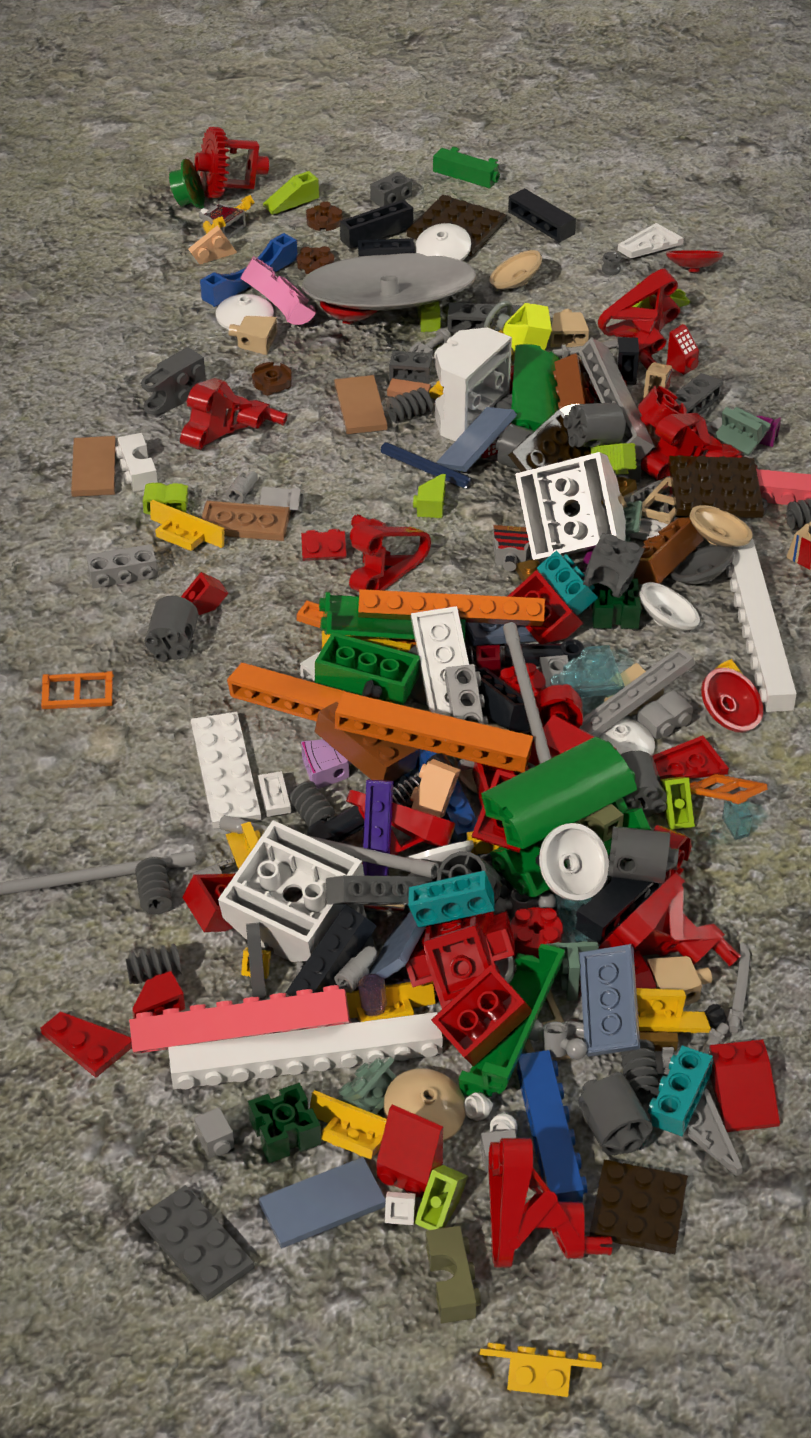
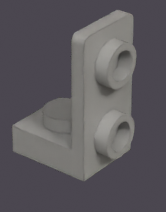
M262 487L260 505L290 507L291 511L302 512L304 490Z

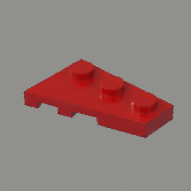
M703 735L652 755L660 780L676 777L692 779L710 777L714 774L728 775L729 771L728 766Z
M61 1011L40 1027L42 1035L95 1078L132 1049L131 1037Z

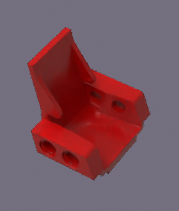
M492 911L426 926L406 964L412 987L433 981L441 1008L443 1009L490 965L500 974L495 961L514 956L515 937L507 911L496 915Z

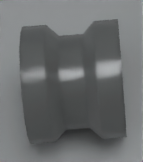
M616 252L605 253L602 259L604 263L602 265V272L607 275L619 274L621 270V255Z

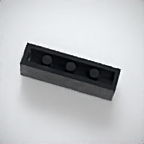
M525 188L509 196V213L560 243L575 235L576 218Z
M403 199L341 220L340 240L351 249L358 247V240L380 239L403 232L414 224L413 207Z
M475 667V672L479 671L481 677V686H478L479 694L484 696L485 707L481 708L482 713L488 715L493 722L509 731H528L529 721L522 695L486 667Z
M612 877L605 888L594 895L586 905L582 904L576 912L577 922L575 929L601 945L662 884Z
M345 904L285 993L289 996H297L296 991L312 989L313 993L323 992V987L337 985L334 977L351 958H355L377 926Z

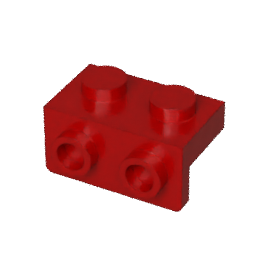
M330 529L327 532L308 530L306 533H301L303 561L346 559L345 531Z

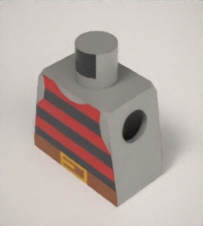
M493 526L495 564L503 565L506 571H514L517 563L528 561L530 558L531 549L526 527Z

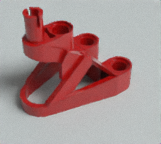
M660 269L649 275L607 308L598 319L597 325L599 329L607 336L638 338V362H641L646 370H648L652 363H657L652 358V355L662 350L666 345L667 341L660 333L664 325L676 319L680 314V307L670 297L677 290L678 282L666 269ZM649 297L650 305L653 309L632 306ZM611 318L625 320L610 326H606Z
M213 378L197 383L190 390L187 398V407L192 408L190 420L181 432L180 443L201 450L205 445L227 433H233L234 430L248 426L258 429L265 420L284 426L288 413L272 409L267 403L258 400L248 401L246 398L237 396L225 381ZM239 410L238 416H234L235 412Z
M670 414L664 417L657 425L655 435L660 437L657 448L644 457L641 462V470L658 481L670 476L669 456L698 457L704 456L703 452L705 450H708L705 457L725 456L741 458L743 456L742 452L734 446L721 444L719 440L708 434L706 420L699 414Z
M359 514L354 515L351 520L353 528L350 532V540L353 548L363 552L362 561L364 567L356 569L351 574L349 586L359 592V589L384 591L424 561L431 547L429 534L414 527H387L386 523L375 518L367 519ZM390 536L420 537L419 548L414 555H390L391 552L382 546V541L384 537ZM384 566H392L384 571Z
M350 790L346 802L357 806L365 821L366 794ZM392 802L391 826L412 838L399 844L391 828L390 854L398 855L399 852L420 842L436 847L449 845L456 823Z
M677 872L640 905L599 946V949L631 944L634 952L639 951L641 956L654 954L664 956L670 952H679L682 956L691 958L693 965L711 948L729 967L741 957L723 938L725 934L716 924L696 927L683 913L682 884L685 880Z
M501 1138L500 1142L490 1143L488 1174L492 1259L495 1268H511L515 1249L521 1246L534 1229H551L562 1253L567 1259H582L584 1254L607 1256L612 1254V1247L600 1246V1244H612L611 1236H585L583 1203L558 1202L556 1194L550 1191L533 1168V1145L530 1138ZM528 1188H530L535 1195L525 1204Z

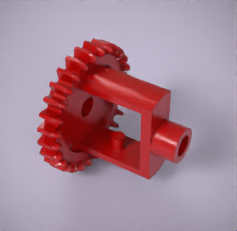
M208 127L202 139L203 144H201L202 151L197 152L194 159L195 170L201 171L200 176L205 196L207 198H220L223 192H225L224 188L254 189L256 174L267 175L269 171L268 157L258 156L260 147L258 142L228 139L226 133L220 127ZM237 148L248 149L245 180L228 179L224 176L229 174L225 167L230 166L226 163V159H230L229 156H226V152L230 151L231 154H237Z

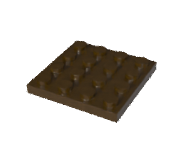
M442 195L407 229V237L417 240L424 230L433 225L442 223L455 224L465 229L469 234L471 250L468 256L472 257L507 221V214L485 208L481 205L468 203L465 200H458L448 195Z
M560 409L553 413L508 454L521 472L591 455L590 447H571L569 445L568 430L564 427L563 423L565 415ZM569 504L565 506L564 510L570 516L576 508Z
M669 456L668 464L676 516H689L693 507L706 505L719 508L736 517L763 518L764 508L754 458Z

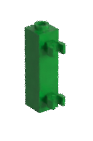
M454 146L450 150L441 148L433 155V172L486 188H491L500 178V172H498L499 164H496L498 159L491 157L486 161L459 153L460 148Z

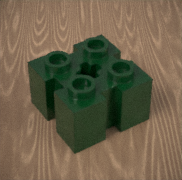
M632 579L627 592L625 591L620 598L614 597L612 590L608 586L599 583L593 584L595 588L592 591L598 597L591 604L593 628L611 629L612 625H620V629H639L641 604L640 596H638V579Z
M300 1082L279 1089V1096L272 1099L268 1093L248 1100L249 1120L256 1136H260L261 1147L269 1163L290 1156V1149L299 1147L300 1152L321 1145L320 1123L313 1109H308V1099Z

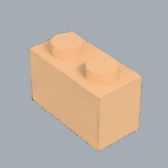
M434 759L427 764L424 763L419 773V778H422L420 785L414 788L410 800L414 801L411 808L442 818L448 807L460 769Z

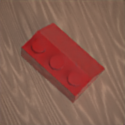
M538 570L532 573L507 596L545 598L544 622L542 626L524 625L539 644L566 639L583 624L581 619L563 601Z
M555 714L552 715L543 727L551 758L595 737ZM533 741L528 762L537 766L540 763Z
M490 965L436 1014L431 1021L474 1067L531 1014L532 1009L496 969Z

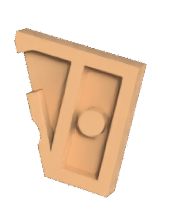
M218 226L214 227L188 248L199 264L233 255L237 252Z

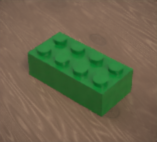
M332 632L315 660V683L362 695L365 683L373 680L374 685L381 686L382 688L379 700L404 705L419 678L420 656Z

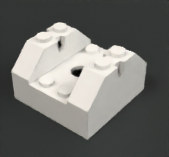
M488 327L460 330L450 337L447 343L437 348L434 355L435 368L444 390L443 395L436 399L434 408L435 419L441 436L456 441L486 407L494 408L497 402L510 395L512 337Z
M598 452L515 474L533 560L545 561L556 550L564 556L565 554L569 555L594 549L602 533L615 535L618 539L625 541L626 520L623 505L618 500V496H620L618 481L607 455ZM569 500H576L580 504V512L574 517H569L564 510L565 504Z
M272 820L219 897L218 901L222 917L246 940V924L259 922L261 948L273 947L274 954L290 962L307 961L345 906L327 905L326 878L342 875L364 876L362 861ZM288 888H300L303 894L302 898L297 902L286 901L283 898V894Z

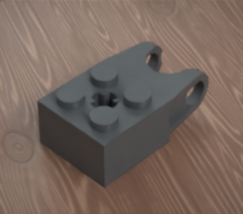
M186 347L158 363L157 368L141 381V387L144 390L153 392L144 403V411L151 415H158L185 403L192 387L197 383L206 381L204 357L191 348ZM153 405L159 406V407L154 408V409L149 408V407H151V406H153Z
M602 533L589 560L583 585L588 587L596 583L606 585L612 590L614 597L620 598L625 591L627 592L644 548L639 547L636 543L618 539L615 535Z

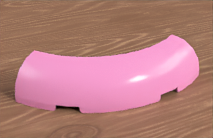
M253 255L240 279L247 282L274 303L284 314L288 323L302 325L309 322L316 314L314 306L307 304L309 302L308 298L282 276L277 277L273 268Z

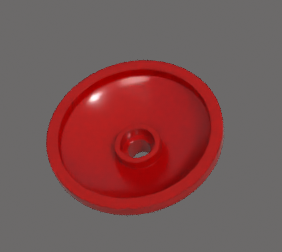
M677 250L667 251L666 256L676 265L689 268V272H700V268L712 266L721 260L724 252Z
M320 301V306L326 313L342 320L345 324H353L354 321L364 320L378 311L344 308Z
M717 668L704 678L701 687L702 699L708 713L718 724L728 730L743 733L754 729L760 723L763 717V703L761 702L758 690L747 677L730 668Z

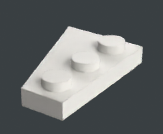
M655 223L619 243L617 251L629 258H635L683 245L684 238Z

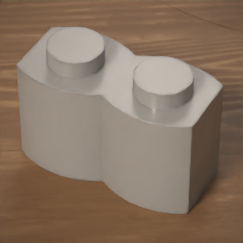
M675 690L669 691L657 701H652L643 706L638 711L637 722L644 725L655 739L663 736L667 737L675 728L689 724L692 719L693 706Z

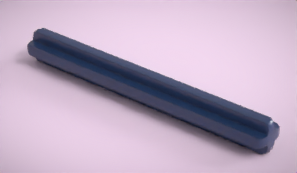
M388 442L381 446V453L436 477L446 474L447 482L467 489L471 485V478Z

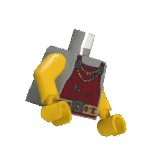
M251 195L244 197L241 200L242 203L237 207L217 204L210 210L201 209L199 217L203 219L205 233L207 234L214 227L218 226L227 239H229L246 227L245 212L255 204Z

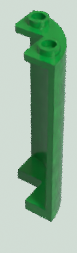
M532 344L515 345L511 409L515 411L517 416L511 423L534 431L553 413L559 410L558 402H560L556 392L558 384L553 374V371H555L554 362L560 359L553 352L542 350L541 346Z
M325 592L323 598L319 599V611L323 612V617H321L320 631H324L326 635H331L334 632L345 636L415 640L411 620L358 617L359 597L330 595V592ZM460 619L463 638L465 642L466 619Z
M593 737L481 793L486 816L502 821L507 844L524 849L546 838L556 827L574 823L636 791L637 787L634 771L628 767L612 743L598 737Z
M623 798L611 803L624 814L623 827L651 830L642 808L628 809ZM612 838L603 842L608 855H610ZM544 839L521 849L520 853L503 847L490 852L494 869L501 873L521 895L525 894L530 897H536L550 889L543 878L540 866L535 861Z
M540 944L538 948L539 958L533 955L517 954L515 958L517 970L510 986L527 1003L532 1012L474 1067L472 1066L470 1072L462 1070L458 1081L464 1096L480 1092L489 1098L492 1096V1093L497 1092L501 1094L506 1089L565 957L564 949L554 945Z

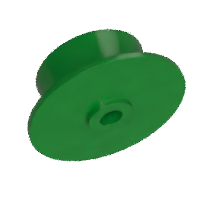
M185 158L181 162L180 170L170 172V187L175 200L181 207L192 203L197 209H202L205 202L203 185L198 172L195 170V166L189 159Z

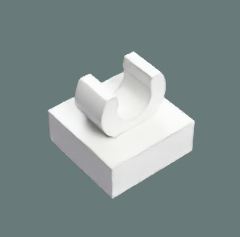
M387 1192L385 1223L414 1225L416 1194Z

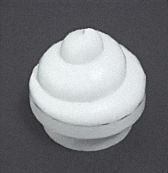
M473 1093L464 1102L466 1115L475 1121L484 1120L489 1116L493 1103L483 1093Z
M500 1113L491 1120L490 1132L515 1129L517 1134L518 1124L513 1116Z

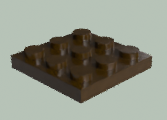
M604 1160L589 1237L611 1236L613 1243L675 1255L688 1175Z

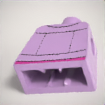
M325 740L301 742L302 760L310 781L315 783L318 789L349 777V764L352 763Z

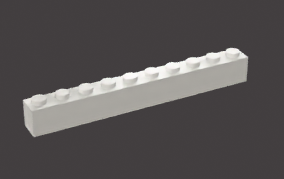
M751 539L747 545L731 547L734 552V558L726 569V575L730 577V590L734 592V606L739 609L738 621L743 624L742 636L747 639L746 651L747 654H751V670H755V685L760 688L759 694L761 702L764 703L765 711H793L796 690L753 539Z
M438 1013L418 1014L168 1047L173 1090L190 1089L205 1085L215 1086L220 1083L235 1081L244 1082L258 1078L268 1079L274 1076L297 1075L303 1072L326 1071L341 1067L351 1068L356 1065H363L364 1063L371 1064L377 1058L382 1060L389 1056L394 1060L404 1061L409 1058L442 1054L443 1047L442 1033L431 1021Z

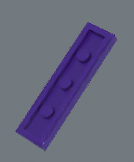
M366 780L363 848L390 854L393 781ZM363 861L364 876H389V867Z

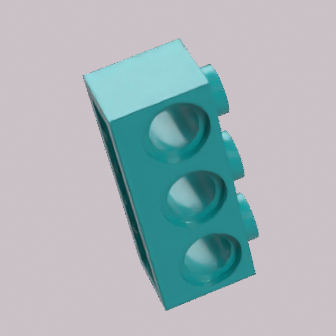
M556 550L537 569L578 616L598 598L592 591L595 587L593 584L589 587L583 585L584 580L582 578L585 576L577 566L572 567L575 563L567 554L562 556Z
M484 870L409 887L408 906L419 928L494 911V891Z
M681 1046L677 1055L673 1054L669 1063L670 1071L668 1076L662 1077L658 1089L660 1093L657 1098H652L648 1108L653 1127L682 1137L713 1072L712 1055L685 1046Z

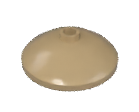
M528 250L505 260L491 274V285L501 290L514 289L526 285L541 266L542 256L540 252Z
M706 505L695 506L690 512L689 516L692 525L712 545L740 547L747 545L752 539L751 529L741 519L729 512Z
M412 1069L398 1075L388 1086L384 1097V1113L387 1119L389 1108L393 1104L443 1126V1142L456 1135L466 1116L465 1098L458 1085L445 1074L432 1069ZM424 1095H429L432 1099H426Z

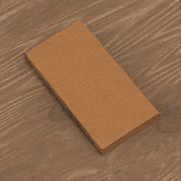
M374 375L334 379L346 434L387 430V422Z
M115 436L74 438L72 497L115 495Z
M206 501L201 519L225 528L224 536L284 541L291 510L290 507Z

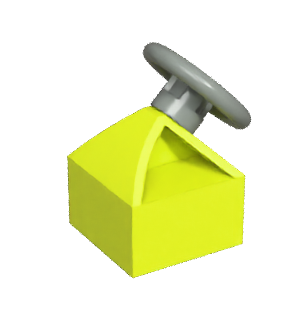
M504 300L490 311L485 320L484 328L488 327L495 331L502 330L505 335L512 337L511 347L514 353L515 345L532 344L541 346L542 350L546 349L552 331L548 306L524 303L510 317L512 304L510 301ZM506 306V311L501 313L500 309Z

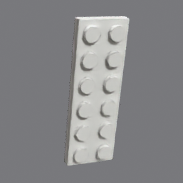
M457 606L411 613V622L418 656H420V667L429 712L451 716L444 677L446 667L469 665ZM465 677L457 679L462 684L469 683V680ZM468 699L461 701L464 706L473 705Z
M231 712L191 719V727L213 829L220 828L219 822L224 815L243 819L247 822L261 821L260 808L238 713Z

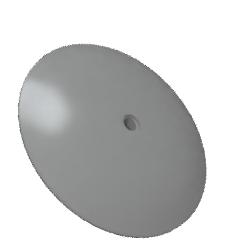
M420 253L361 256L327 264L310 272L302 281V289L312 298L339 307L361 310H395L422 306L448 298L469 287L476 279V272L468 263L439 255L426 256Z

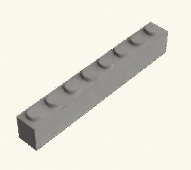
M591 337L578 351L601 403H617L623 411L626 419V429L620 444L634 443L636 445L634 447L636 449L635 457L641 460L654 447L652 439L644 423L640 420L641 416L609 348Z

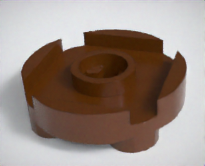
M326 201L306 210L307 225L317 231H320V228H326V231L337 229L340 227V221L343 219L342 210Z
M327 246L320 248L303 247L297 256V268L300 271L301 269L305 270V274H309L327 264L334 263V255Z
M266 362L254 368L252 384L266 396L289 389L292 386V372L285 364L280 363V366L274 365V362Z

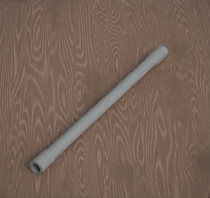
M509 622L503 626L506 643L510 649L539 763L541 764L551 759L521 649L518 629L515 623Z
M224 815L220 819L219 827L221 830L242 834L241 824L247 823V821ZM251 823L254 831L259 830L260 836L268 828V826ZM309 836L361 861L404 870L415 875L433 879L438 874L439 866L437 863L405 858Z
M194 851L160 857L166 861V869L196 865ZM142 860L0 882V895L136 874L135 868Z

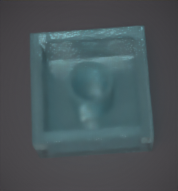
M725 800L722 819L735 840L748 837L752 822V814L744 802L734 804L731 801Z

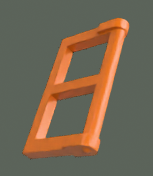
M113 671L55 675L43 674L42 709L112 706ZM105 679V698L80 699L81 680ZM74 681V700L49 701L50 682Z
M718 774L690 783L691 795L697 794L731 801L734 804H741L747 801L748 798L768 790L766 783ZM715 783L725 784L713 790L704 789ZM738 787L748 788L747 790H741L735 794L727 793Z

